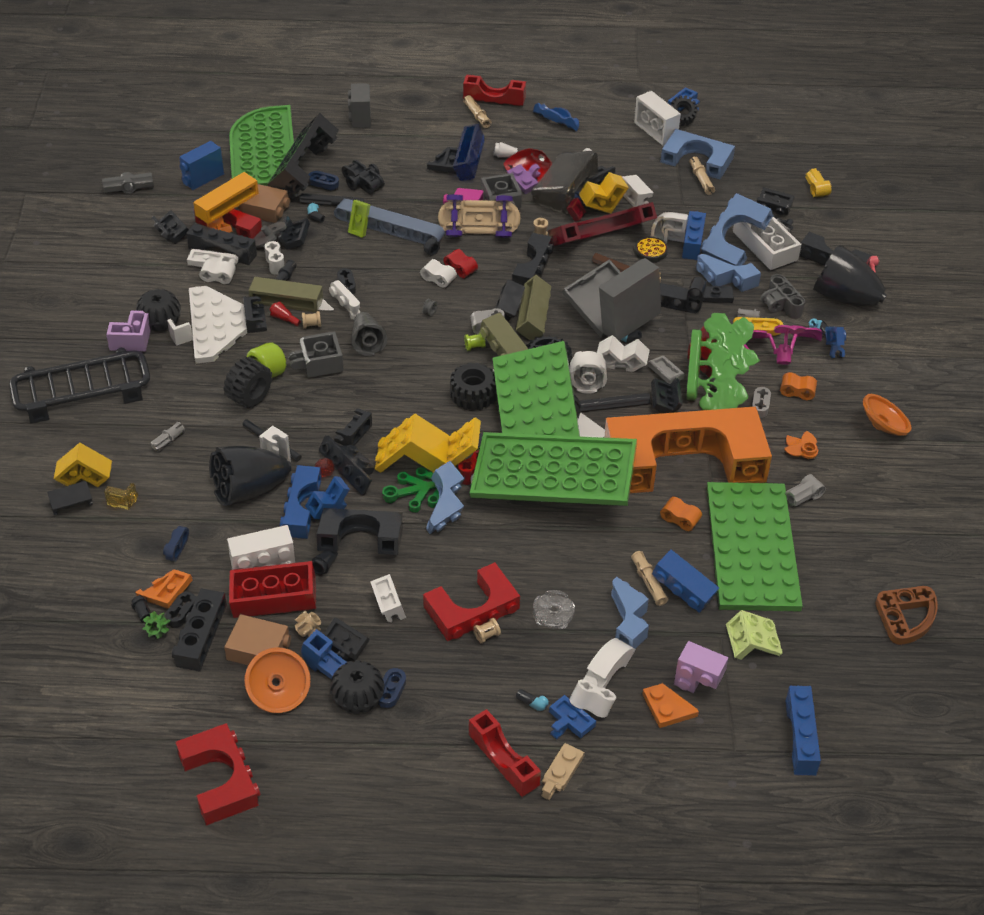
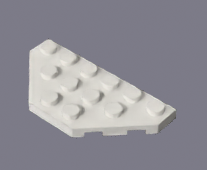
M207 286L189 288L195 363L214 362L219 358L218 355L223 350L227 351L235 344L236 339L247 334L244 304Z

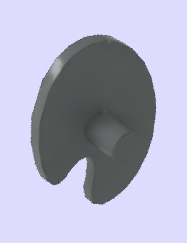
M276 222L268 227L264 225L261 228L262 231L254 237L256 248L263 247L267 242L276 240L275 234L286 229L287 225L285 222Z

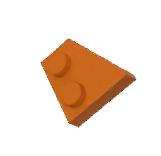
M174 569L165 574L164 577L153 581V586L145 591L137 590L136 596L141 595L147 599V602L169 609L177 596L185 591L193 579L191 574Z
M663 683L645 688L642 691V695L659 728L698 717L699 711L697 708Z

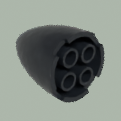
M840 244L829 257L821 276L818 277L813 288L814 291L828 298L854 305H878L879 302L883 303L887 296L882 281L871 267L852 251Z
M216 447V451L211 452L209 460L210 478H213L214 486L216 487L214 494L218 502L223 506L241 503L263 495L280 484L291 472V463L285 457L257 447Z

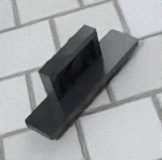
M325 436L320 445L319 452L361 495H365L372 482V479L367 474H372L375 467L369 462L368 458L358 451L356 446H339L330 436Z

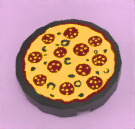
M647 236L636 241L634 251L635 255L640 257L639 259L646 258L650 262H658L660 259L666 258L668 245L658 237Z

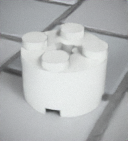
M579 351L575 353L570 362L572 386L577 391L585 394L595 393L597 389L605 386L607 382L606 361L601 353L592 351Z

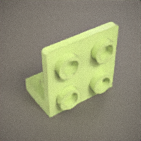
M741 610L726 623L735 658L742 660L754 648L778 656L782 654L780 641L772 620Z

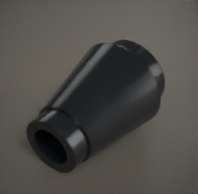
M323 551L312 558L314 572L318 575L327 573L338 553Z

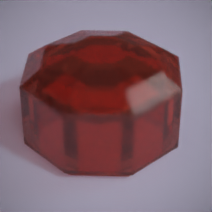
M328 458L320 459L315 463V467H320L321 477L330 476L334 472L333 462Z

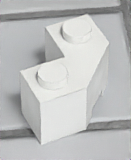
M612 335L599 342L597 353L603 355L607 368L615 369V367L626 368V371L634 372L647 365L650 350L639 339L624 346Z

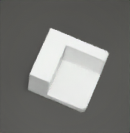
M171 319L167 320L170 336L176 346L193 340L189 322L175 326Z

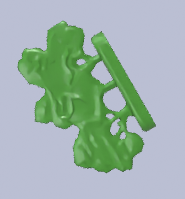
M712 313L711 318L704 322V328L709 333L710 338L702 341V331L692 330L687 400H696L698 387L702 386L706 391V395L699 401V406L703 410L737 408L738 405L748 399L745 387L738 383L735 377L737 374H745L749 370L750 365L753 366L760 361L754 350L744 347L748 340L752 338L754 324L745 317L731 324L725 314ZM712 339H717V342L711 343ZM701 346L711 349V354L706 361L700 360ZM700 365L712 367V375L707 380L699 378ZM707 384L714 385L717 391H711L710 386H707ZM708 393H711L713 397H708Z

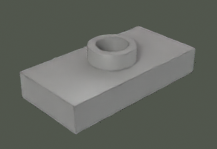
M665 356L648 361V366L667 383L671 384L675 378L679 380L684 379L685 374Z

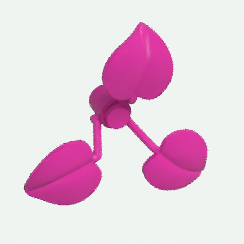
M778 325L774 327L775 333H785L784 344L778 345V348H776L772 335L767 333V331L754 330L752 338L770 339L774 354H777V364L781 365L791 364V355H793V348L797 337H810L819 341L822 339L821 329L805 328L797 325ZM789 333L793 335L790 348L788 345Z

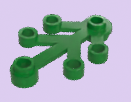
M420 467L416 470V478L406 472H400L397 475L398 483L401 485L409 483L414 486L397 489L392 485L386 486L382 490L383 499L387 503H394L398 497L417 493L415 498L409 502V510L416 513L420 511L421 502L429 490L436 488L433 495L428 497V506L435 508L439 499L438 489L433 481H424L426 478L432 480L433 472Z

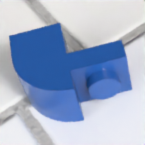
M334 476L326 492L313 491L305 507L310 511L314 519H321L323 508L344 509L347 506L344 499L350 489L341 477Z
M316 629L303 643L301 654L312 670L315 672L320 670L332 679L336 670L341 665H345L346 661L331 650L333 641Z

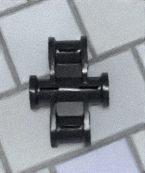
M353 160L350 165H345L341 169L343 176L346 178V183L351 190H355L357 186H360L368 194H372L374 190L383 188L385 185L378 167L373 163L366 168L358 160Z

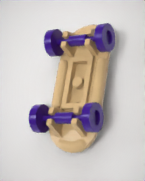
M446 195V201L448 202L440 208L438 213L439 224L446 231V236L462 237L463 234H495V237L510 238L512 237V232L518 228L521 219L518 208L510 203L513 202V196L507 195L496 196V201L463 200V195Z

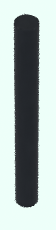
M248 419L243 421L242 425L256 435L260 436L265 432ZM290 448V457L297 462L300 461L302 456Z

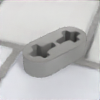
M765 387L755 389L752 407L757 408L760 418L767 416L770 404L771 391Z

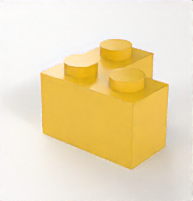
M609 172L601 185L587 181L579 195L586 206L612 213L629 187L621 176Z
M78 443L57 461L54 480L65 486H70L82 478L92 485L99 487L110 477L112 460L84 444Z

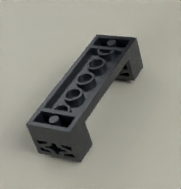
M319 113L301 130L267 186L287 190L288 198L295 199L300 190L304 191L309 185L307 182L311 177L298 166L300 162L298 159H301L305 154L304 149L308 148L315 155L320 151L324 152L328 144L334 143L337 139L336 134L339 129Z

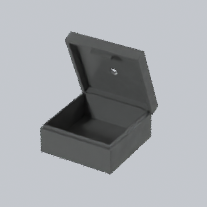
M646 258L636 262L623 272H620L609 259L565 287L562 291L565 298L600 338L605 335L608 337L613 335L620 341L661 313L659 267Z

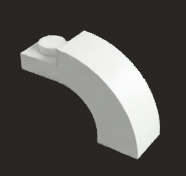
M617 638L611 639L592 659L583 680H587L597 687L605 688L614 673L620 667H626L636 649Z

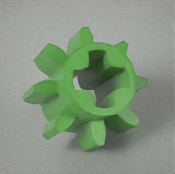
M153 611L150 613V617L143 619L146 624L142 629L149 633L148 637L156 635L157 638H160L162 632L167 633L169 631L166 626L170 620H166L164 613L157 615Z

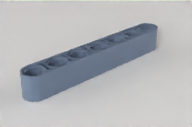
M343 199L336 207L334 215L339 220L350 222L353 200ZM370 206L367 228L421 244H425L431 238L440 242L445 234L444 229L440 225Z

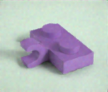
M521 164L507 171V174L513 173L520 189L525 194L539 187V183L535 179L541 175L538 171L540 167L537 164L532 165L528 171Z

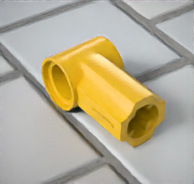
M816 168L810 169L806 173L805 178L811 186L812 196L830 195V182L828 180L825 181Z

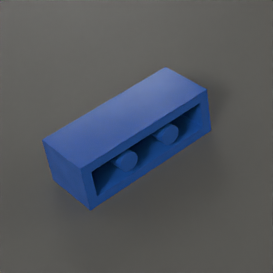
M689 211L682 258L698 259L706 213Z
M670 550L657 563L652 572L657 581L667 586L675 595L682 598L691 608L699 613L714 598L719 589L717 585L673 550Z

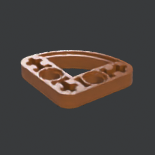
M928 586L882 591L878 594L875 602L890 640L898 645L908 644L923 637L932 627L938 609L935 592ZM906 596L910 599V601L905 602L901 600L900 597ZM927 607L926 618L918 626L909 630L901 610ZM887 615H895L898 620H890Z

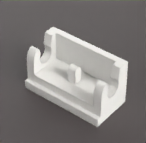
M637 175L623 176V180L629 187L624 194L625 199L633 207L649 203L647 200L644 201V199L652 197L653 191Z
M271 426L259 436L261 449L277 453L291 462L287 434Z
M390 574L370 581L381 613L385 615L387 621L392 622L391 616L395 614L401 620L405 619L406 616Z

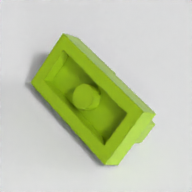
M358 200L353 201L348 233L359 237L366 236L370 204Z

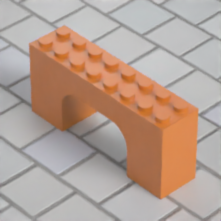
M756 407L606 418L604 438L637 439L630 493L653 492L657 467L655 458L706 453L717 457L723 464L728 483L767 482L772 455Z

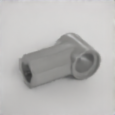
M809 474L802 479L799 485L785 492L787 503L790 506H797L810 498L816 500L824 494L826 487L812 474Z

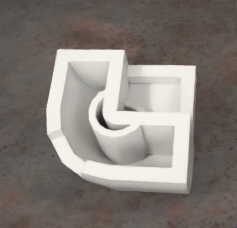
M675 212L662 213L653 222L651 236L658 237L666 243L667 240L684 242L688 215Z

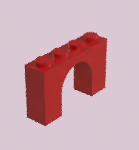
M496 563L477 570V583L488 597V601L480 607L467 609L457 606L442 586L423 594V607L447 641L460 638L463 634L474 630L473 627L475 625L481 626L489 622L491 618L497 621L499 618L520 609V595Z
M227 723L175 742L184 771L211 762L227 764L234 770L231 778L224 785L196 795L206 826L259 806L257 797L261 795L257 783L252 784L251 778H253L250 766L244 765L245 756L241 747L237 748V736L234 730L230 731Z

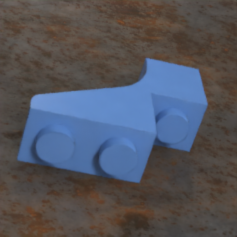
M706 254L698 255L696 269L712 286H723L732 282L741 292L759 286L761 272L752 263L736 266Z
M451 461L436 469L431 477L438 489L439 499L426 526L429 534L435 530L437 532L441 531L450 520L452 522L456 521L461 516V511L464 508V505L456 497L455 493L462 488L461 484L465 478Z
M616 577L612 583L613 590L611 596L623 622L617 627L615 638L636 649L648 636L649 625L641 617L647 612L649 599L643 593L632 588L627 582Z

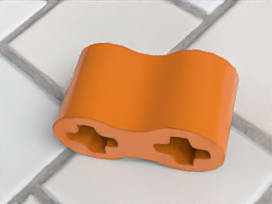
M785 373L782 378L780 392L787 397L797 396L803 400H812L815 397L817 380L812 376L801 377L795 373Z
M671 497L661 509L660 515L665 521L675 523L685 531H691L701 519L702 512L698 507L688 505L678 497Z

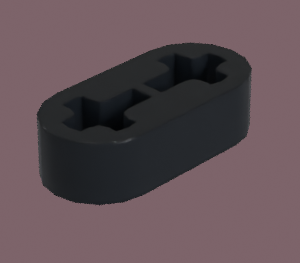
M347 268L340 269L337 272V280L345 287L349 286L347 289L352 294H355L356 283L352 271Z
M183 592L179 594L166 612V620H170L167 623L170 627L178 628L186 622V616L193 608V599L195 597L193 593Z

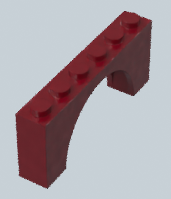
M651 202L605 216L562 225L548 230V233L552 237V244L557 246L657 219L654 203Z

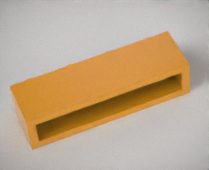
M245 172L239 174L194 201L195 216L210 224L259 194L257 180Z

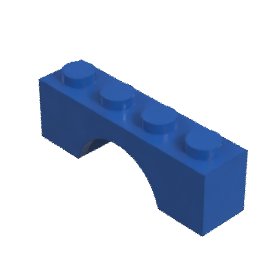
M297 465L296 472L292 473V487L288 488L287 497L289 500L284 504L285 516L281 517L280 527L288 525L292 538L308 539L311 527L310 511L303 508L301 503L310 497L313 491H319L321 469L320 467Z
M789 686L786 697L787 718L791 719L793 729L792 761L794 775L816 776L821 759L811 686Z

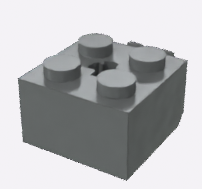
M367 83L351 84V90H348L349 122H352V128H371L370 85Z
M513 173L481 178V190L484 191V201H496V196L500 195L513 196V202L510 203L514 204L518 209L521 208L522 193Z
M335 331L304 336L300 339V350L288 354L291 368L294 370L305 368L307 377L343 371V356Z

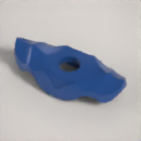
M540 103L535 104L533 108V113L543 115L545 118L556 123L564 124L576 132L579 128V120L572 118L570 112L564 108L555 107L549 109L545 104Z

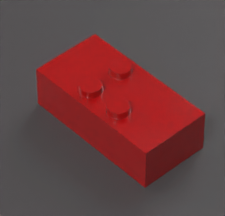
M312 561L230 570L229 604L233 618H239L240 614L257 616L316 609V576Z

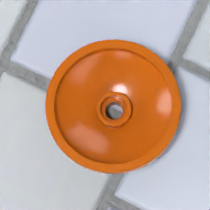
M867 394L864 397L863 408L868 419L876 429L896 436H904L911 431V424L908 418L892 402L876 394Z
M279 647L266 649L257 654L249 663L244 679L245 689L250 700L258 708L270 713L288 712L296 708L305 699L309 691V669L305 661L292 650ZM278 679L280 684L274 686L272 680Z

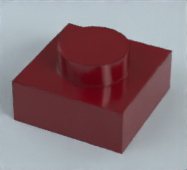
M579 198L573 199L567 207L574 222L579 221L586 212Z

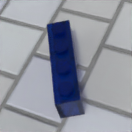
M479 123L464 126L453 164L460 181L471 180L476 175L485 141Z

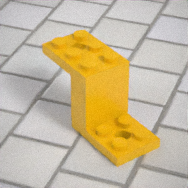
M413 414L410 418H406L400 426L393 428L386 437H382L379 440L378 453L375 458V470L380 473L383 472L403 455L408 456L433 473L449 461L456 466L478 449L481 421L473 418L470 422H466L457 432L455 431L449 436L417 414Z

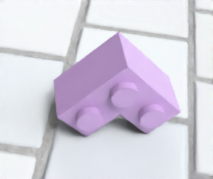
M130 311L128 323L109 322L106 334L109 350L116 351L118 348L123 347L126 351H146L151 331L148 313Z
M688 641L678 659L674 685L692 693L696 690L699 682L716 689L726 671L728 657Z

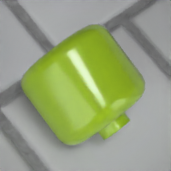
M265 343L251 349L247 353L246 357L255 359L271 370V378L281 375L286 369L285 355L282 349L275 343Z

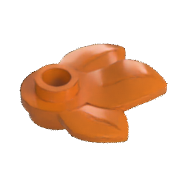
M808 431L802 435L801 439L787 435L786 444L788 447L784 450L792 456L813 459L818 455L817 439Z

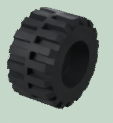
M242 358L227 373L224 380V394L242 407L252 408L258 405L267 395L271 387L272 372H270L271 370L253 358Z
M470 362L456 367L450 377V396L452 401L457 403L458 407H464L466 410L487 408L496 398L495 373L487 365H480L476 362L475 364Z

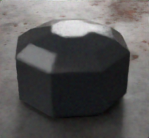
M433 238L427 240L424 245V252L431 256L440 249V242Z

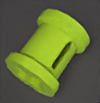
M480 332L472 336L464 335L467 351L471 350V348L486 347L485 338L482 337Z

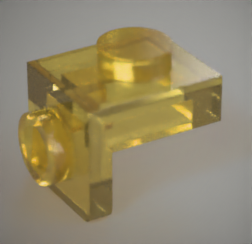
M130 483L126 490L107 486L104 491L107 505L129 510L138 498V492H136L134 483Z

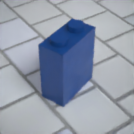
M212 141L179 157L182 182L192 190L224 174L221 148Z

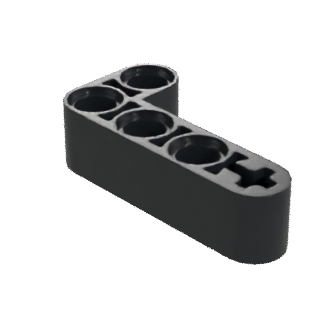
M694 277L690 282L689 289L660 283L661 307L698 313L703 304L706 281L701 277Z

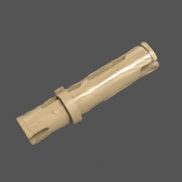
M466 96L463 101L474 114L475 119L484 128L490 127L491 120L487 117L486 112L481 110L472 96Z
M693 157L695 162L692 159L689 160L693 173L698 177L705 193L711 195L710 189L714 193L715 187L707 176L704 165H701L699 158Z
M642 551L633 553L631 558L638 569V575L643 578L656 605H664L668 598L662 590L660 583L652 575V565L647 562Z

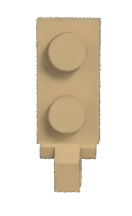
M564 743L544 775L542 783L545 785L542 788L543 794L541 797L550 800L556 790L561 791L565 789L584 757L583 751Z

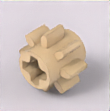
M304 611L295 619L298 622L295 624V629L302 637L310 636L316 629L318 631L321 630L319 627L321 620L314 612L308 614L307 611Z

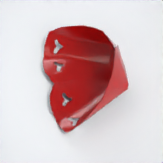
M524 149L513 154L504 162V167L507 171L510 170L508 165L514 168L521 164L528 171L532 165L537 164L540 167L538 171L541 173L537 177L539 187L548 186L551 183L553 163L541 150ZM540 155L544 157V161L539 159Z

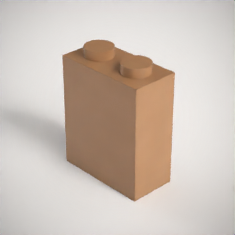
M258 184L259 194L239 205L238 209L263 221L276 223L290 204L288 191Z
M240 614L224 647L226 659L249 665L257 654L266 649L288 648L291 642V635H289L288 626Z

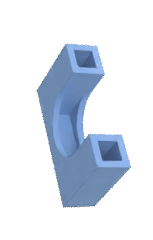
M675 129L662 148L661 162L676 166L685 154H704L709 158L706 165L707 176L720 180L733 160L735 146Z
M736 193L729 200L725 212L720 214L716 226L712 227L708 239L703 241L701 246L703 254L731 265H743L747 259L744 250L725 241L727 230L739 222H747L765 230L773 218L772 210Z

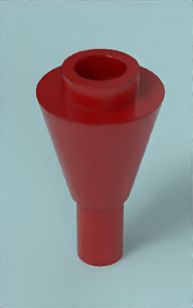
M280 301L271 306V317L289 321L296 326H299L301 320L294 317Z

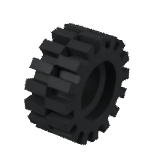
M682 95L672 100L670 106L675 110L678 107H684L689 111L688 114H681L680 116L681 126H684L685 123L687 126L695 119L698 106L697 104L695 105V100L691 101V97L687 99V96L682 98Z

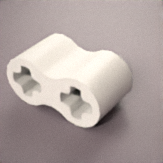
M270 241L265 244L266 261L269 263L270 272L278 275L279 269L284 267V255L280 252V244Z
M208 259L205 260L199 276L205 282L218 281L222 284H228L231 282L236 268L233 263L228 261L216 262Z
M432 259L420 271L424 280L435 282L442 288H445L457 276L453 267L442 265L435 259Z
M579 680L570 697V702L575 707L586 709L598 717H607L616 699V695L612 691L597 687L587 680Z

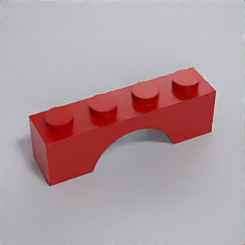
M466 75L463 82V99L470 95L474 100L523 106L526 98V81L511 80L504 88H492L483 81L481 76Z
M236 209L222 216L224 223L236 228L237 235L254 239L262 231L261 219ZM195 216L196 223L207 226L205 221Z
M487 709L469 720V736L521 797L540 786L541 770L528 756L522 757L511 748L502 732L500 723Z

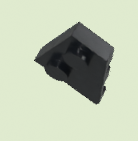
M447 147L442 153L435 156V161L427 163V169L457 173L463 156V149Z

